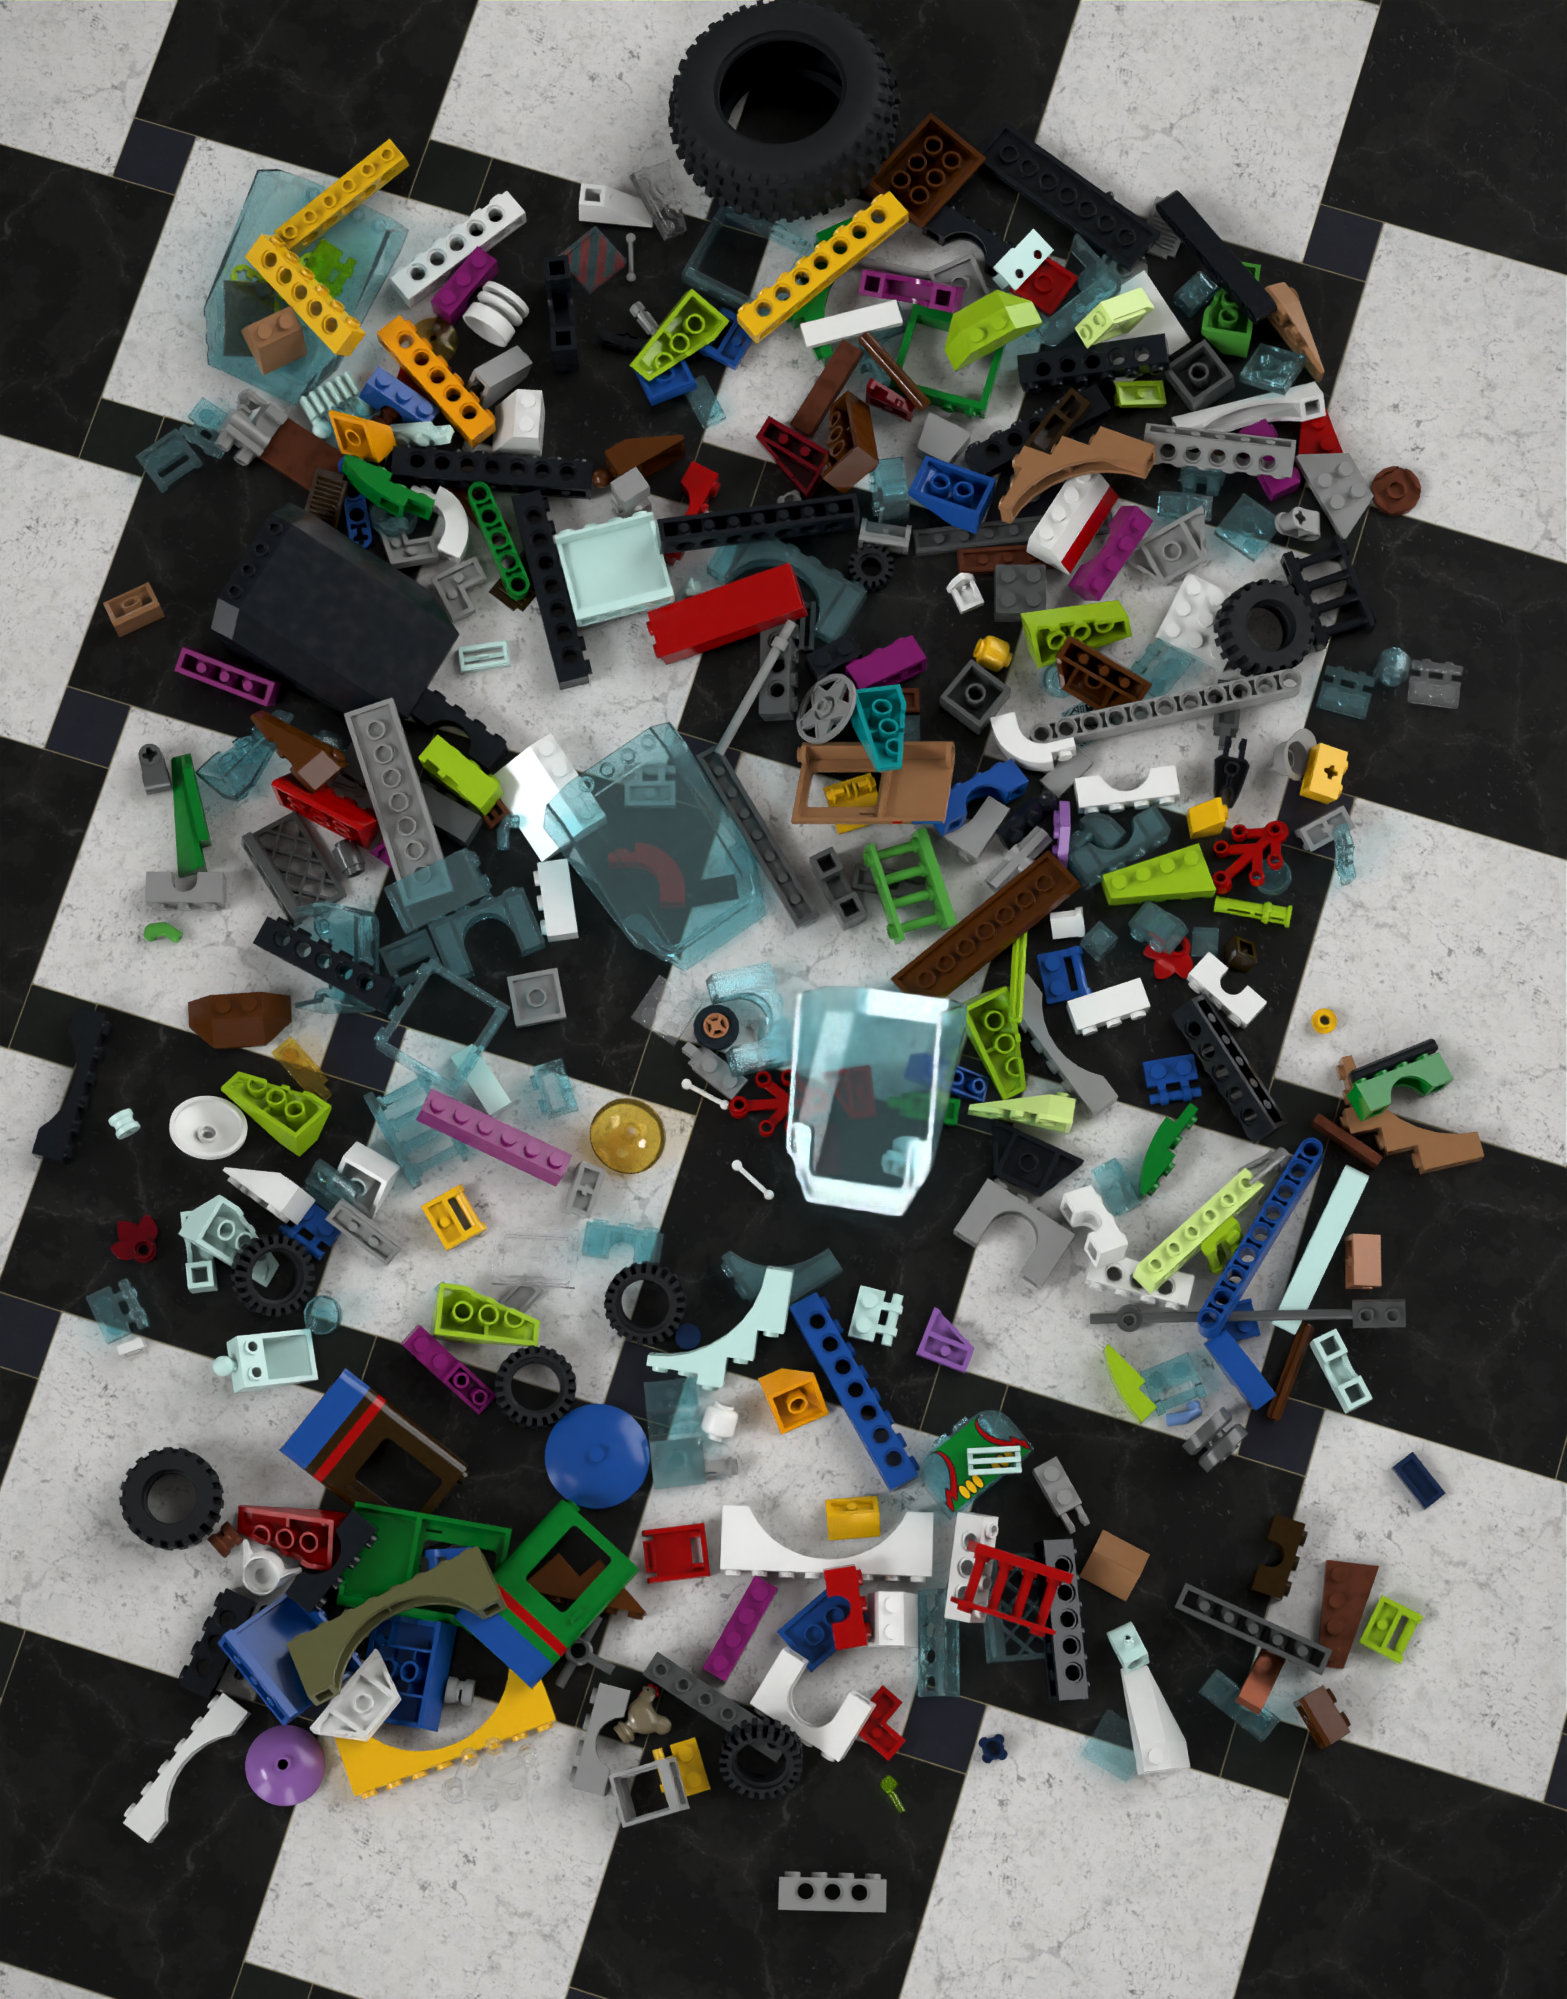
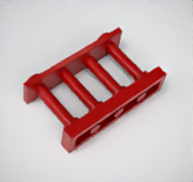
M969 1540L966 1550L975 1553L973 1557L975 1562L963 1599L951 1596L950 1601L958 1604L957 1610L972 1614L974 1609L1029 1627V1633L1043 1638L1046 1633L1055 1635L1056 1630L1045 1627L1057 1587H1061L1062 1582L1071 1584L1074 1574ZM992 1558L999 1561L997 1566L1000 1568L988 1605L984 1607L973 1603L985 1563H988L989 1559ZM1014 1566L1023 1569L1021 1574L1024 1576L1012 1613L1009 1615L999 1612L997 1609L1009 1571H1013ZM1038 1574L1047 1577L1045 1582H1048L1036 1621L1033 1623L1021 1619L1033 1580L1034 1578L1037 1579Z

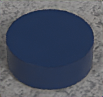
M689 1323L679 1326L675 1332L676 1344L683 1350L695 1349L701 1341L699 1329Z

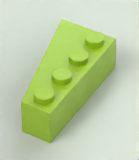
M1119 600L1020 613L1027 649L1038 669L1056 663L1055 656L1068 635L1085 642L1095 649L1132 636L1129 617Z

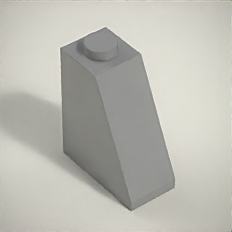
M517 345L474 369L465 389L468 392L473 391L480 400L479 405L484 410L488 409L527 377L533 362Z

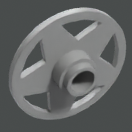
M830 674L816 682L809 689L797 713V730L802 739L811 744H822L833 739L843 730L850 720L856 704V688L851 679L843 674ZM836 681L828 691L822 688V686ZM847 687L849 690V703L842 700ZM811 700L812 708L805 714L806 708ZM815 727L816 738L808 736L805 731Z

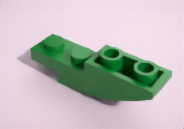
M345 454L342 472L351 484L368 500L401 519L405 511L429 521L434 508V499L424 493H417L407 489L402 484L391 482L392 473L384 467L375 466L365 462L360 457Z
M1190 1103L1176 1122H1173L1166 1116L1155 1133L1145 1155L1140 1173L1138 1197L1142 1200L1147 1194L1151 1197L1160 1186L1157 1181L1163 1174L1167 1177L1176 1164L1172 1161L1176 1155L1168 1149L1175 1150L1183 1139L1179 1136L1185 1128L1190 1130L1198 1120L1195 1116L1198 1108Z

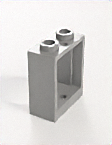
M676 1756L609 1775V1790L611 1795L615 1797L617 1805L616 1816L618 1821L622 1823L623 1828L690 1809ZM659 1769L669 1807L637 1817L626 1778Z

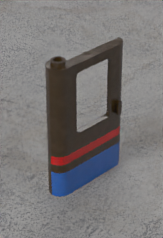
M346 1368L337 1375L329 1386L328 1391L279 1449L280 1452L353 1509L355 1508V1501L393 1508L355 1477L357 1471L385 1438L393 1440L442 1480L441 1485L420 1509V1513L431 1514L456 1482L460 1485L469 1474L466 1470L468 1467L467 1463Z

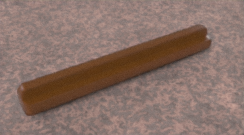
M870 332L863 333L859 337V343L918 410L923 411L930 404L927 396Z
M1301 1322L1274 1391L1276 1396L1271 1399L1266 1412V1417L1271 1420L1279 1421L1283 1414L1315 1330L1314 1326L1309 1323Z

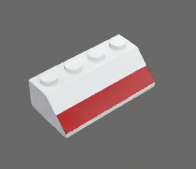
M1100 473L1086 474L1067 479L1029 537L1026 552L1070 576L1099 528L1106 520L1107 515L1117 503L1119 496Z

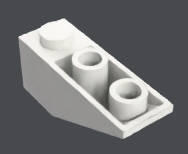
M581 183L579 221L653 227L654 204L605 185Z

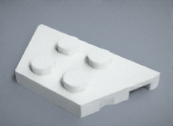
M376 1648L341 1689L340 1694L331 1701L312 1724L310 1730L314 1734L368 1742L401 1701L400 1695L380 1652Z

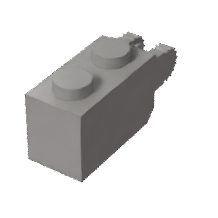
M1057 1456L1033 1469L1032 1474L1057 1518H1061L1070 1534L1076 1532L1067 1512L1074 1509L1084 1526L1090 1524L1081 1506L1082 1501Z

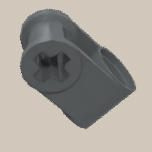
M154 744L143 745L138 755L147 795L172 790L171 778L163 753ZM154 753V761L149 762V754Z

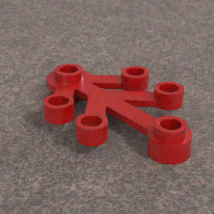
M1272 821L1264 828L1247 829L1244 825L1238 824L1232 828V836L1235 841L1242 842L1252 838L1261 839L1253 844L1228 845L1223 840L1217 841L1213 846L1217 857L1224 858L1228 855L1242 856L1225 871H1218L1212 876L1216 893L1225 894L1229 892L1232 888L1231 879L1251 861L1250 883L1256 887L1263 885L1265 882L1263 851L1270 844L1271 854L1267 858L1268 866L1272 870L1281 869L1283 867L1281 844L1286 841L1289 835L1287 825L1282 821ZM1239 831H1243V832H1244V833L1241 834V835H1237V834H1236V833L1239 832ZM1221 847L1225 848L1223 851H1218ZM1273 860H1279L1278 863H1271ZM1255 876H1261L1258 880L1253 879Z
M787 1069L781 1074L783 1085L791 1086L802 1096L791 1097L771 1080L768 1072L760 1071L755 1077L756 1085L760 1088H765L776 1099L747 1100L745 1097L736 1096L729 1103V1112L734 1118L742 1119L748 1115L749 1111L776 1110L768 1120H763L759 1124V1133L763 1137H770L773 1135L776 1126L793 1108H803L795 1118H789L785 1122L786 1133L796 1135L799 1133L802 1124L812 1114H821L826 1111L829 1106V1097L821 1089L810 1090L797 1079L795 1071ZM786 1075H792L794 1079L792 1081H786L784 1077ZM765 1076L768 1078V1081L761 1083L758 1079ZM814 1097H818L821 1099V1102L814 1104L811 1100ZM741 1102L744 1104V1107L737 1109L734 1105ZM794 1123L797 1125V1128L790 1130L788 1125ZM764 1125H769L771 1127V1130L769 1132H764L762 1130V1127Z

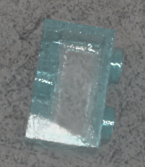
M562 1058L532 1067L534 1075L530 1076L534 1091L540 1090L542 1099H539L538 1103L542 1115L547 1113L548 1118L553 1119L579 1111Z

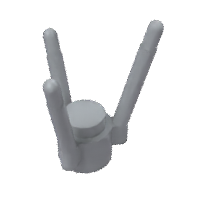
M1279 1147L1274 1152L1270 1150L1264 1156L1238 1169L1240 1173L1244 1168L1249 1170L1266 1161L1267 1166L1249 1180L1250 1185L1261 1179L1269 1171L1274 1174L1279 1173L1259 1200V1205H1263L1292 1159L1289 1152L1282 1147Z

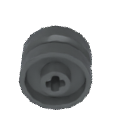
M1224 1406L1182 1445L1190 1455H1196L1204 1447L1208 1449L1198 1461V1464L1207 1473L1216 1464L1222 1463L1239 1447L1237 1444L1249 1434L1240 1423L1235 1424L1227 1432L1223 1430L1232 1420V1415Z

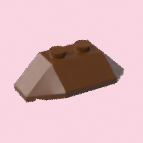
M1070 635L1067 636L1055 656L1060 688L1096 710L1141 701L1152 683L1124 665Z
M268 992L205 996L188 1002L189 1028L214 1049L267 1046L292 1022L291 996Z

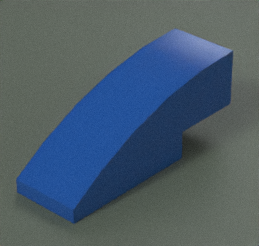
M1223 1328L1218 1336L1210 1338L1204 1343V1346L1231 1385L1236 1387L1250 1408L1256 1411L1276 1396L1257 1367L1226 1329Z

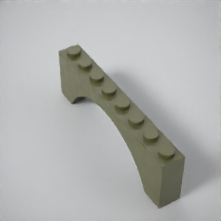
M478 1546L467 1548L460 1555L450 1560L441 1561L435 1568L416 1574L411 1580L391 1587L388 1592L378 1597L369 1598L364 1604L354 1609H348L341 1616L331 1621L322 1622L312 1631L299 1634L292 1641L286 1643L309 1699L318 1706L339 1695L345 1669L358 1645L374 1628L400 1612L425 1605H449L465 1609L482 1620H486L507 1609L487 1560Z

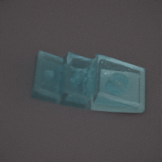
M696 1377L644 1382L654 1489L706 1484Z

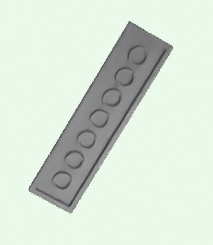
M389 698L344 713L404 906L409 907L454 892L394 699Z

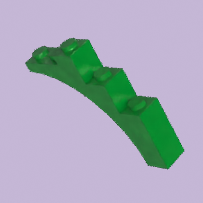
M853 217L816 233L814 248L823 240L827 242L834 236L833 233L841 225L847 226L853 221ZM857 231L853 234L857 239H861L866 235L862 231ZM837 247L834 250L837 254H843L847 251L844 247ZM819 262L815 265L819 270H823L828 266L824 262ZM804 277L798 279L800 285H805L809 282ZM834 282L788 318L786 322H791L793 328L796 329L802 323L824 318L829 292ZM830 344L812 348L816 360H821L824 367H826L833 355Z

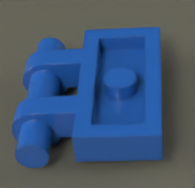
M1194 1054L1142 1063L1147 1089L1157 1087L1158 1090L1157 1094L1149 1095L1151 1105L1159 1103L1161 1106L1168 1105L1169 1102L1183 1100L1184 1102L1192 1101V1098L1202 1096L1200 1086L1193 1088L1189 1086V1082L1198 1080ZM1180 1083L1181 1090L1167 1092V1085Z
M313 1203L298 1225L295 1224L291 1228L287 1224L282 1223L278 1228V1232L298 1241V1244L303 1245L307 1249L305 1253L310 1254L318 1261L325 1255V1252L318 1248L323 1242L331 1248L342 1233L325 1220L329 1213ZM303 1229L314 1235L311 1241L300 1235Z

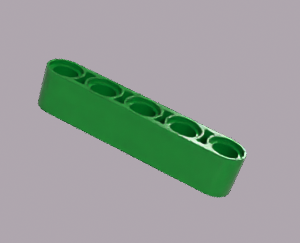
M475 482L468 490L469 506L507 594L513 600H522L526 598L529 592L530 582L490 488L484 482ZM476 491H481L486 497L479 501L474 499L472 495ZM485 514H492L496 520L492 523H486L482 517ZM497 536L502 537L505 540V544L496 546L493 544L492 539ZM505 559H511L514 561L515 566L507 569L501 563ZM514 582H521L525 588L518 592L513 590L511 585Z

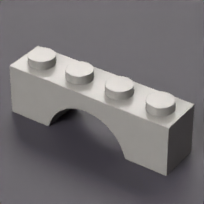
M599 1683L598 1688H593L590 1703L594 1704L592 1714H586L583 1729L587 1730L585 1740H579L576 1755L580 1756L578 1767H572L569 1782H573V1789L605 1796L611 1770L602 1763L598 1756L597 1738L601 1730L608 1723L625 1718L631 1696L630 1690Z

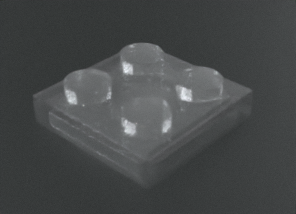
M659 975L631 1019L675 1046L702 1006V1001Z

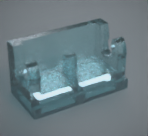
M1116 1157L1091 1170L1115 1217L1121 1216L1142 1205L1120 1161Z

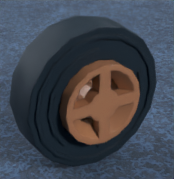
M709 1005L703 1008L696 1015L693 1023L694 1035L697 1041L713 1051L730 1047L737 1039L739 1033V1021L735 1013L722 1005Z

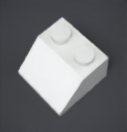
M356 1141L343 1155L328 1194L338 1200L343 1198L361 1213L372 1219L391 1190L401 1166Z
M888 1591L868 1594V1622L872 1638L868 1639V1647L920 1648L919 1594Z

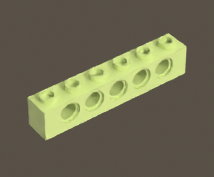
M1244 1168L1137 1265L1133 1277L1152 1295L1201 1250V1243L1231 1215L1237 1218L1259 1198L1264 1185L1259 1180L1250 1185L1249 1180L1254 1175Z

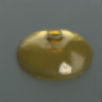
M620 1098L608 1102L595 1114L590 1126V1142L594 1153L604 1165L620 1173L636 1174L648 1170L660 1159L666 1145V1131L660 1116L649 1105L632 1098ZM629 1128H634L636 1134H631Z

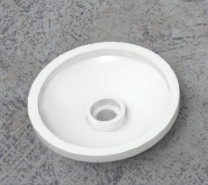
M198 1096L182 1102L173 1111L169 1123L170 1136L180 1150L190 1156L207 1160L224 1158L239 1150L246 1140L248 1129L247 1120L243 1112L232 1102L215 1096Z

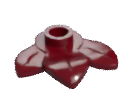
M145 1215L139 1222V1225L129 1221H119L117 1233L120 1241L110 1247L113 1254L121 1260L135 1259L139 1263L152 1261L157 1254V1246L154 1241L158 1235V1228L155 1221L149 1215ZM143 1246L149 1248L148 1253L145 1255L140 1254V1249Z

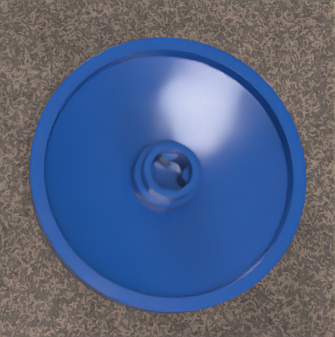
M606 1404L585 1405L567 1413L554 1426L548 1437L545 1449L546 1470L555 1489L566 1500L570 1499L577 1506L586 1509H608L630 1499L643 1484L650 1464L649 1445L641 1426L627 1412Z

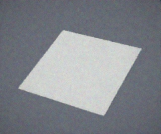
M1145 270L1072 319L1077 326L1100 302L1142 287L1154 309L1128 334L1124 333L1103 342L1165 333L1168 341L1169 356L1191 342ZM1142 354L1138 357L1137 360L1145 361L1148 359L1149 355ZM1116 358L1113 364L1120 365L1123 363L1124 358ZM1119 377L1115 378L1113 382L1115 384L1120 381H1133L1136 378Z

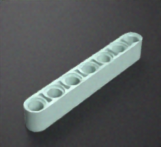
M1345 1165L1277 1310L1308 1309L1366 1186L1369 1175ZM1302 1320L1272 1321L1271 1324L1295 1335Z

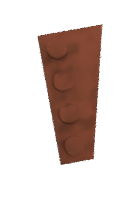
M1326 1560L1318 1644L1333 1650L1326 1665L1327 1668L1344 1669L1379 1566Z

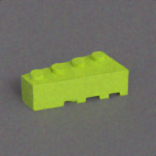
M1199 843L1104 874L1100 882L1109 906L1136 904L1147 901L1162 902L1173 899L1188 900L1198 897L1213 898L1216 892Z

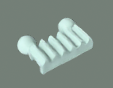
M344 372L342 377L337 376L333 382L328 381L326 386H319L317 391H311L308 396H302L299 400L301 408L304 409L313 425L312 433L323 441L329 439L332 434L331 425L326 421H322L323 418L329 416L328 412L330 410L338 411L355 400V409L359 415L369 416L375 410L359 398L362 390L351 372Z

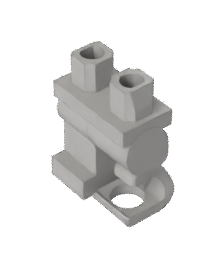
M245 389L238 395V410L232 409L229 411L222 425L217 430L220 435L215 443L218 448L225 452H228L233 444L237 446L239 450L234 459L242 466L248 465L254 457L261 456L272 436L288 418L286 414L273 404H266L267 402L251 389ZM261 407L251 422L248 417L252 414V410Z

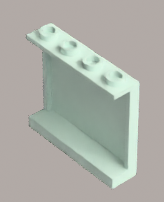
M639 511L634 513L632 517L624 519L622 517H615L608 520V523L600 525L598 523H591L585 525L583 529L575 531L567 529L561 531L559 535H555L577 627L675 603V596L663 554L660 555L653 512Z

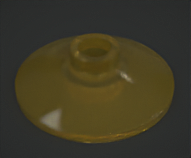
M427 318L415 325L417 329L416 334L420 338L425 337L428 340L431 335L437 336L435 341L428 340L433 347L431 351L436 356L441 355L446 362L452 358L458 347V336L450 323L440 318Z

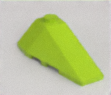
M690 289L670 311L629 366L649 382L714 341L728 324L729 320L697 292Z
M1007 986L976 995L954 1006L969 1039L1002 1100H1007L1026 1090L1018 1024H1011L1008 1021L1010 993Z
M439 1283L430 1335L436 1340L522 1347L538 1346L539 1320L514 1308L500 1304L489 1296L486 1297L479 1294L468 1286Z

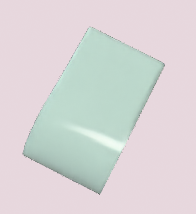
M1131 1621L1107 1632L1111 1646L1126 1674L1150 1663L1148 1652Z

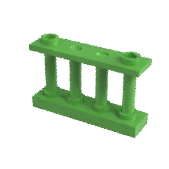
M926 827L912 833V838L909 842L878 851L874 842L864 848L863 859L867 867L870 866L888 925H886L887 934L891 940H894L895 945L905 940L903 933L933 924L940 925L942 931L957 925ZM911 851L917 853L920 861L918 866L884 875L880 863L881 860ZM920 875L925 877L927 883L926 890L892 899L888 887L889 884ZM928 899L933 901L936 910L934 914L900 924L896 909Z

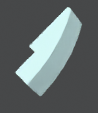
M473 1044L451 1056L452 1061L489 1116L494 1118L513 1106L502 1086Z

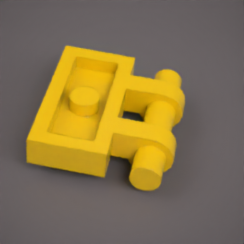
M696 1738L670 1745L673 1756L669 1757L676 1756L686 1796L710 1790ZM662 1748L652 1751L655 1761L665 1758ZM662 1783V1784L659 1785V1786H660L661 1792H662V1793H665V1790H664V1787H663V1783Z

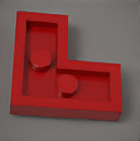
M882 1685L870 1699L876 1706L858 1735L889 1761L906 1741L886 1723L903 1702Z

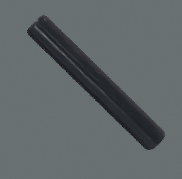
M1428 1039L1354 1069L1349 1073V1078L1352 1084L1364 1077L1367 1080L1372 1079L1376 1073L1386 1069L1389 1072L1402 1062L1407 1061L1409 1064L1423 1054H1434L1438 1050V1045L1434 1039Z

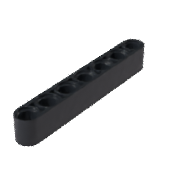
M1178 190L1155 203L1156 210L1164 222L1252 323L1258 324L1277 311L1276 303L1270 294Z

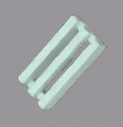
M507 640L457 647L461 674L511 667ZM503 648V652L470 657L463 656V654ZM499 658H504V659H505V660H498V661H491V662H484V663H478V664L465 665V663L486 661V660L499 659Z
M1020 1446L967 1448L968 1476L1022 1473ZM1015 1452V1457L973 1459L974 1454ZM1015 1462L1016 1466L1008 1468L973 1469V1465L975 1464Z

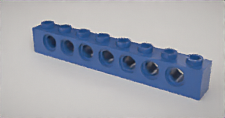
M817 1292L790 1306L789 1312L891 1493L918 1478L917 1471L920 1470V1467L914 1456L908 1457L904 1448L907 1447V1444L901 1433L895 1434L891 1426L894 1424V1421L889 1411L881 1409L878 1402L882 1401L876 1388L870 1389L866 1382L869 1376L863 1365L856 1364L853 1358L856 1353L849 1341L845 1343L840 1334L843 1333V1329L837 1319L832 1320L827 1311L831 1310L826 1298L824 1296L819 1297ZM813 1317L823 1318L825 1325L820 1329L813 1328L810 1324ZM827 1339L835 1340L838 1345L837 1349L832 1352L826 1351L823 1348L824 1341ZM839 1362H846L850 1366V1371L842 1375L836 1371L835 1366ZM851 1385L861 1386L863 1394L859 1397H852L848 1393ZM866 1407L874 1409L876 1416L872 1420H865L861 1416V1411ZM876 1431H885L889 1439L885 1443L876 1442L873 1437ZM891 1453H896L901 1457V1463L898 1466H891L887 1463L886 1457Z

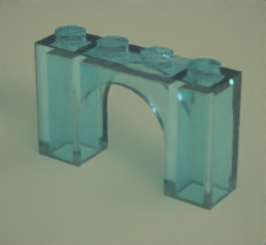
M516 886L510 887L503 891V895L495 898L493 896L485 897L475 906H462L455 910L456 913L447 917L446 915H439L431 920L432 923L427 924L451 985L475 976L464 947V942L468 930L481 920L496 919L508 925L515 936L523 957L547 948L523 887L518 889Z
M769 962L712 973L706 979L712 1005L734 1000H747L756 1004L763 1011L767 1019V1033L764 1039L732 1046L725 1053L732 1078L790 1066L796 1060L797 1048L795 1043L791 1042L789 1035L790 1023L788 1018L784 1017L782 1010L784 1006L783 998L777 992V976L775 971L771 969Z

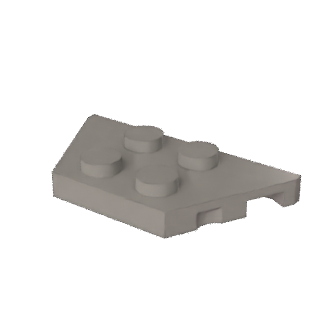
M1349 453L1299 454L1295 456L1294 461L1337 535L1340 536L1341 541L1345 540L1374 497Z
M1200 506L1140 540L1126 563L1163 587L1207 562L1204 508Z

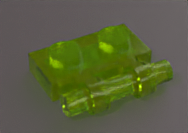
M322 238L304 267L310 269L315 274L314 278L318 283L325 285L330 290L329 294L335 299L336 296L339 297L342 293V286L347 278H351L353 275V268L357 261L349 257L345 264L341 263L339 259L344 252ZM334 269L339 274L335 281L331 282L328 280V277Z

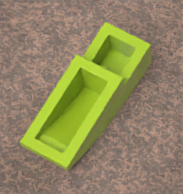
M1108 1344L1104 1348L1103 1353L1111 1382L1127 1410L1141 1425L1155 1411L1157 1406L1139 1389L1146 1381Z

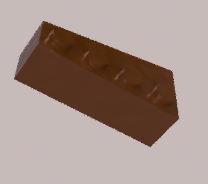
M849 390L830 407L828 429L832 432L827 438L826 443L830 447V451L825 456L824 461L828 469L823 472V479L842 494L847 493L865 475L873 472L879 464L870 408Z

